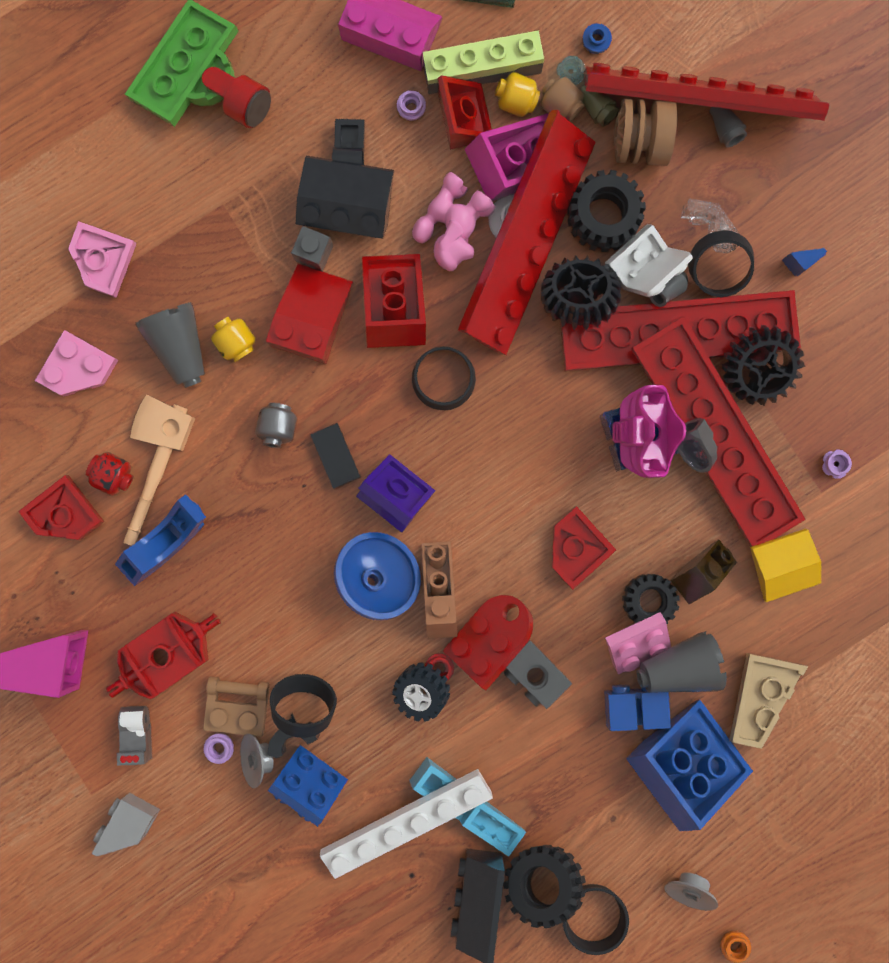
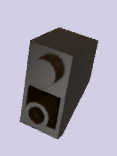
M718 539L683 566L671 582L687 603L691 604L716 590L736 565L737 561L734 559L731 551Z

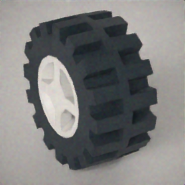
M418 663L416 666L415 664L410 665L398 677L392 690V695L396 696L393 699L394 703L400 705L398 710L400 712L405 711V716L409 719L411 716H414V721L419 722L422 718L424 722L429 721L431 718L434 719L444 708L450 697V693H448L450 684H445L448 679L445 675L441 677L440 673L442 671L440 669L433 670V665L428 664L426 667H424V663Z

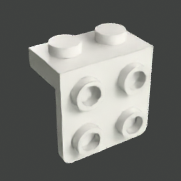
M646 224L605 262V265L609 264L610 272H616L617 280L620 281L621 287L624 290L651 297L662 292L669 280L681 274L693 257L690 252L669 248L655 227L651 224Z

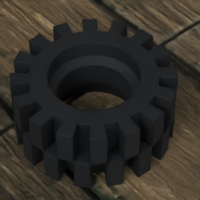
M655 574L639 575L638 578L632 579L630 585L624 589L626 592L625 596H622V601H624L625 605L623 608L627 612V616L635 623L661 612L668 624L670 619L673 620L675 618V611L679 610L677 601H680L675 592L677 589L671 585L668 579ZM649 589L656 590L662 599L661 606L654 612H646L640 606L642 593Z

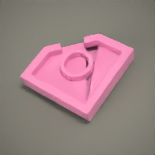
M78 221L68 249L81 272L85 286L117 298L136 243L133 240Z
M64 330L35 381L59 395L68 396L75 394L77 391L103 386L118 360Z

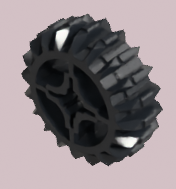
M575 255L573 261H569L564 257L561 264L554 263L552 270H547L545 279H543L541 284V301L544 304L545 312L551 313L552 321L561 319L562 327L568 323L572 324L573 330L578 325H583L584 329L587 330L589 324L598 328L601 321L608 323L611 315H615L618 303L621 300V284L617 280L616 272H610L609 264L601 266L599 258L593 262L590 261L588 255L584 260H579ZM603 294V296L599 300L594 301L595 299H597V296Z
M761 325L759 332L755 328H749V336L747 337L743 333H739L738 337L741 341L738 344L730 342L733 352L724 353V357L729 362L721 365L722 369L727 372L723 375V379L726 383H729L728 389L732 393L736 392L735 395L738 399L744 400L746 398V401L752 405L757 400L760 405L765 406L767 399L772 403H776L777 395L779 394L787 397L785 390L788 387L796 389V384L793 380L802 378V374L797 370L805 367L804 362L800 359L804 356V353L798 348L799 342L795 338H791V334L788 331L781 332V329L777 326L769 329L766 325ZM778 346L781 347L783 352L782 365L776 362ZM743 365L750 370V381L748 384L744 382L742 377Z

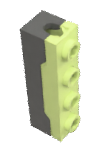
M539 30L423 52V68L428 94L438 93V77L441 75L488 84L498 82L501 78L506 80L508 75L513 72L523 76L541 74L544 63Z

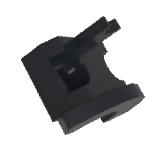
M293 713L291 714V718L287 720L292 723L302 724L296 722ZM277 730L269 742L267 754L274 758L283 756L287 751L286 741L293 736ZM320 734L302 739L309 745L318 740Z

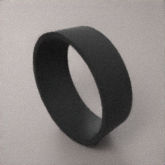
M721 230L709 233L695 244L690 253L693 259L688 263L689 273L698 287L711 296L727 297L734 295L745 288L752 278L754 272V252L752 246L745 237L736 232ZM719 243H733L742 247L751 260L750 269L742 281L731 288L723 290L710 289L699 283L696 274L697 263L701 255L708 248Z
M444 346L433 348L424 353L416 362L412 373V385L417 397L425 405L436 410H451L464 404L471 396L476 382L475 370L468 357L455 348ZM434 351H454L461 355L469 366V386L464 394L456 400L450 402L434 401L428 398L419 387L417 380L419 365L428 354Z
M296 674L282 679L274 686L270 694L273 722L283 733L298 738L312 737L323 732L330 724L337 705V697L331 685L325 680L309 674ZM297 692H307L320 697L326 703L329 714L324 719L312 724H296L282 718L275 709L279 701L285 696Z
M598 884L584 885L582 887L586 889V892L602 891L615 898L620 910L618 925L610 936L599 941H587L578 937L571 930L567 920L563 922L564 932L569 942L579 951L590 955H603L616 949L625 939L629 928L628 911L623 901L607 887Z

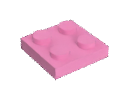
M661 612L605 638L613 666L618 674L637 669L640 663L671 647L667 623Z

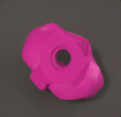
M647 385L629 394L620 404V421L613 424L614 443H620L621 462L631 472L644 478L665 477L668 474L671 461L678 446L686 436V425L675 412L664 385ZM655 425H656V426L658 427V430H659V435H658L657 439L653 441V439H654V437H655Z

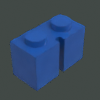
M613 685L612 690H604L606 726L610 731L638 730L637 725H642L644 730L671 728L669 692L649 693L645 687L642 689H630V685Z

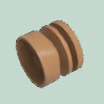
M632 99L622 100L614 127V146L617 163H625L630 150V162L632 164H637L641 152L645 151L646 163L648 165L668 166L673 154L676 136V102L654 101L649 114H646L644 100H637L634 113Z

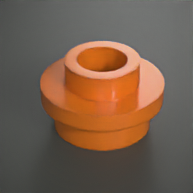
M730 931L723 936L720 948L724 957L734 963L747 960L751 953V943L748 937L740 931ZM740 942L737 949L733 950L730 948L732 943Z

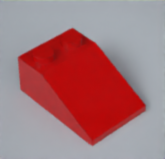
M420 254L362 256L367 348L426 345V317Z
M297 264L274 314L266 342L273 348L327 364L353 281Z

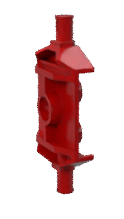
M174 612L119 649L117 664L121 676L118 677L119 679L106 687L108 693L118 686L109 696L114 698L123 690L130 688L140 696L153 699L207 662L209 659L206 635L208 631L221 624L220 619H216L209 624L218 616L213 613L201 623H196ZM157 648H162L168 653V661L165 665H160L154 660V652Z

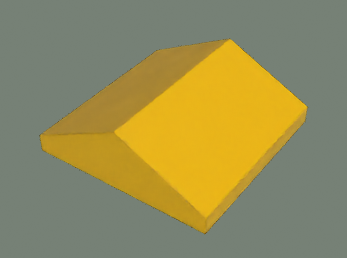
M805 528L750 547L765 602L821 584V559L808 529Z

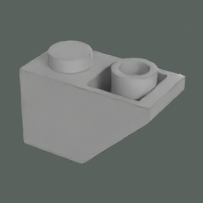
M130 792L121 800L117 798L108 812V815L111 816L107 826H101L93 840L97 845L92 854L100 856L139 844L149 832L160 809Z

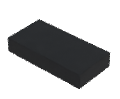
M338 423L310 434L333 489L361 478Z

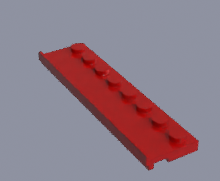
M593 63V67L586 66L584 74L586 91L822 121H825L830 106L828 102H823L814 95L813 90L806 88H797L796 92L785 91V87L768 84L767 89L755 87L756 84L749 81H738V85L726 84V79L710 77L709 81L697 80L698 76L692 74H680V78L670 77L668 72L661 70H651V74L639 73L640 69L629 66L622 67V71L610 69V65L604 63Z
M551 110L548 114L458 327V331L466 333L477 342L502 355H507L568 210L573 193L576 191L596 143L562 116L559 110Z

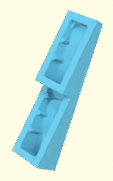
M426 757L409 781L413 790L422 796H426L457 779ZM488 802L455 817L461 822L462 826L508 857L526 834L522 827Z

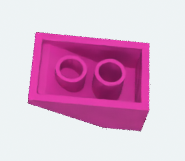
M548 114L482 132L465 148V152L485 195L492 201L515 194Z

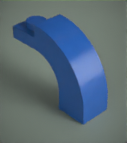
M184 495L177 500L168 515L158 526L141 540L123 551L115 565L136 586L179 552L205 525L203 521L206 516L202 513L197 503L193 502L187 495Z

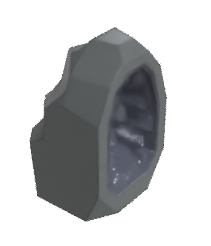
M697 418L685 423L686 436L677 450L684 462L693 470L700 473L708 472L717 460V445L713 439V432L705 419Z

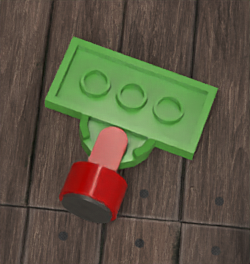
M193 0L186 2L125 93L129 100L174 127L190 103L198 106H212L224 99L223 111L225 115L246 128H253L259 125L266 117L271 104L270 90L266 86L247 75L234 77V69L224 52L239 32L237 27Z

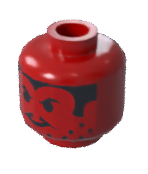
M105 452L100 456L95 455L89 463L85 474L89 477L88 482L93 488L110 496L116 495L120 490L127 491L134 478L130 474V463L110 452Z

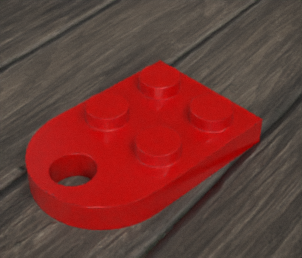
M495 596L487 600L458 632L457 637H454L445 647L443 652L482 689L487 691L528 643L533 632L532 614L524 603L513 596ZM518 607V617L513 621H508V611L511 608Z

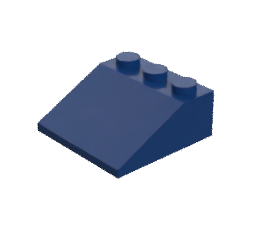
M696 700L670 720L671 728L658 729L626 758L679 831L701 830L753 772L702 701Z

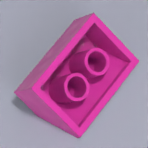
M348 0L338 27L341 40L421 71L423 68V52L430 51L441 24L442 16L401 0Z

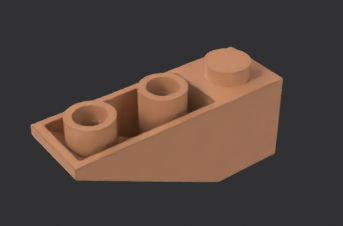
M451 541L422 543L428 639L457 637Z

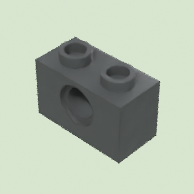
M530 639L503 672L513 684L517 685L520 682L528 690L525 696L536 707L541 703L546 709L572 685L571 681ZM540 668L543 671L541 680L530 682L527 679V673L530 669Z

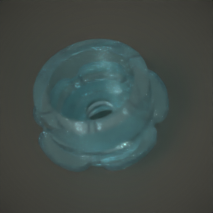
M576 56L564 58L557 66V74L560 78L567 77L574 84L580 83L584 78L585 65ZM572 69L574 73L571 74L568 70Z

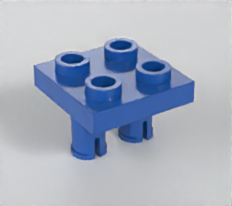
M300 745L268 791L273 794L276 800L280 799V803L287 804L298 812L301 818L302 816L305 817V821H310L318 827L348 779Z

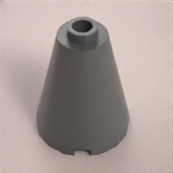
M192 302L178 305V309H166L143 318L139 322H135L137 329L177 385L183 383L185 388L202 382L199 376L205 374Z
M707 631L697 633L640 663V670L636 671L640 687H645L649 693L717 692L724 690L727 675L726 672L720 673L719 667L720 663H724V659L713 635L706 634Z

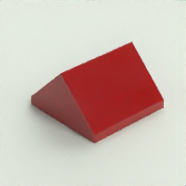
M443 75L438 77V97L450 150L468 146L480 133L492 130L482 83Z

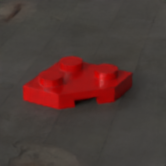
M64 475L18 511L36 535L82 540L104 523V520L69 475Z
M577 506L554 525L552 549L553 570L573 590L616 551L612 544Z

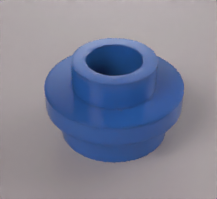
M598 23L588 26L582 38L584 47L593 54L605 52L612 41L610 30L605 25ZM598 34L602 36V40L596 41L593 35Z

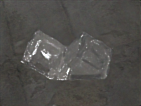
M689 198L683 206L681 218L688 219L689 223L694 225L709 223L708 234L721 230L740 234L718 203ZM719 243L712 247H714L713 250L716 252L729 253L731 250L734 251L738 245Z

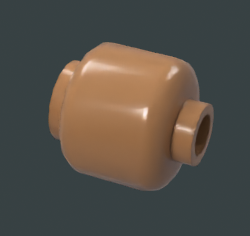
M562 77L557 81L551 79L541 91L544 95L541 101L542 108L548 114L551 110H559L560 114L570 122L580 114L585 106L583 103V91L567 77Z

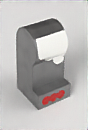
M121 707L118 716L119 752L117 753V766L145 764L152 759L151 723L148 707Z

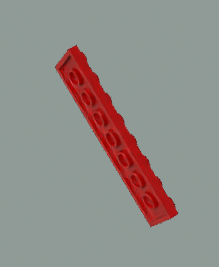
M795 290L667 302L663 307H658L653 303L618 306L615 315H611L608 323L601 321L598 328L589 324L587 330L584 329L583 325H578L573 330L572 324L568 323L564 327L561 325L565 372L640 365L631 348L683 316L709 358L724 357V353L733 352L730 342L738 344L741 341L738 337L739 333H743L747 337L749 336V328H755L759 332L761 325H766L769 329L777 326L781 329V332L788 331L791 334V338H795L799 342L798 348H801ZM778 346L776 352H782L781 347Z
M684 316L631 348L652 385H664L666 387L671 404L681 420L686 423L702 418L705 419L711 428L713 439L717 445V460L712 469L705 473L750 547L773 540L806 520ZM701 452L702 460L708 461L706 453Z

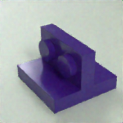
M389 454L362 482L356 497L402 533L436 490Z

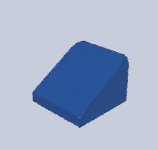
M825 248L792 252L782 261L794 276H799L825 256L827 251Z

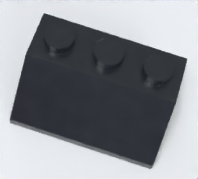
M306 155L297 194L295 224L383 239L389 221L394 170Z
M466 848L465 858L459 859L458 876L463 877L462 888H456L454 907H459L458 918H452L450 937H455L457 950L482 963H494L505 873L502 853Z

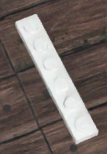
M476 769L320 849V857L336 879L493 799L492 791L479 770Z

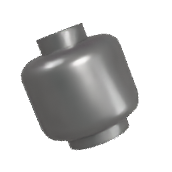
M269 403L267 407L260 409L255 434L264 440L263 445L281 448V444L292 441L297 417L291 412V407L280 403Z

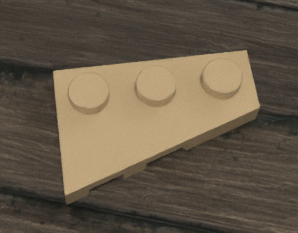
M747 653L729 740L733 743L762 749L779 719L780 711L787 699L790 700L795 691L793 688L800 676L804 675L808 666Z

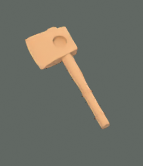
M147 394L135 415L130 438L156 444L158 447L123 543L131 546L136 543L139 533H141L142 525L150 504L153 502L154 493L162 479L172 450H184L195 421L194 417L186 414L188 409L175 404L172 407Z

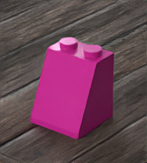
M89 630L76 631L0 653V689L57 698L80 688Z

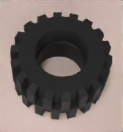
M604 170L597 171L595 177L590 174L585 178L584 182L581 181L573 193L567 213L569 215L567 220L568 226L573 227L571 233L574 238L580 237L579 243L582 246L586 243L591 245L589 250L596 251L597 247L601 248V252H608L610 248H613L614 251L620 249L622 244L625 245L635 235L645 216L643 212L646 209V203L641 202L644 194L642 190L638 192L635 190L638 184L635 180L631 183L628 182V175L625 173L619 177L616 176V170H610L608 175H605ZM598 199L611 200L619 207L622 220L612 225L602 224L592 216L589 205Z
M543 845L523 850L519 853L518 857H514L510 862L512 867L506 869L505 876H508V881L503 882V889H508L509 895L505 896L506 902L511 901L513 907L510 909L514 915L519 913L521 915L519 920L523 923L531 922V927L539 928L544 926V928H551L573 917L575 911L580 909L583 903L581 898L585 896L586 889H583L582 884L586 880L585 875L581 876L579 872L582 867L579 863L575 864L573 861L575 857L571 853L563 852L564 849L561 847ZM538 867L550 869L558 879L559 895L553 904L542 903L535 897L532 891L531 878Z

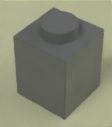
M302 226L291 254L296 262L323 271L332 251L333 243L329 236Z

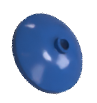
M379 532L358 535L341 549L336 558L334 580L337 591L351 610L365 618L372 620L395 618L407 611L419 594L421 575L417 560L403 542L391 535ZM367 578H372L375 582V585H370L367 581Z

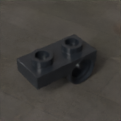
M335 119V142L332 160L364 165L365 120Z

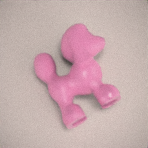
M448 172L445 175L441 191L429 204L427 214L415 222L412 230V236L415 241L423 244L431 238L434 224L437 222L445 223L446 232L438 237L433 251L436 262L447 271H454L463 260L473 258L475 252L474 248L468 243V238L474 231L476 220L480 216H490L496 208L492 200L478 190L473 194L467 205L453 204L454 199L463 197L467 193L468 188L452 172Z

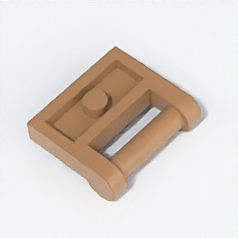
M209 677L203 730L241 735L251 734L262 737L265 730L269 683L259 682V685L220 681L219 677ZM218 693L256 696L257 704L218 700Z

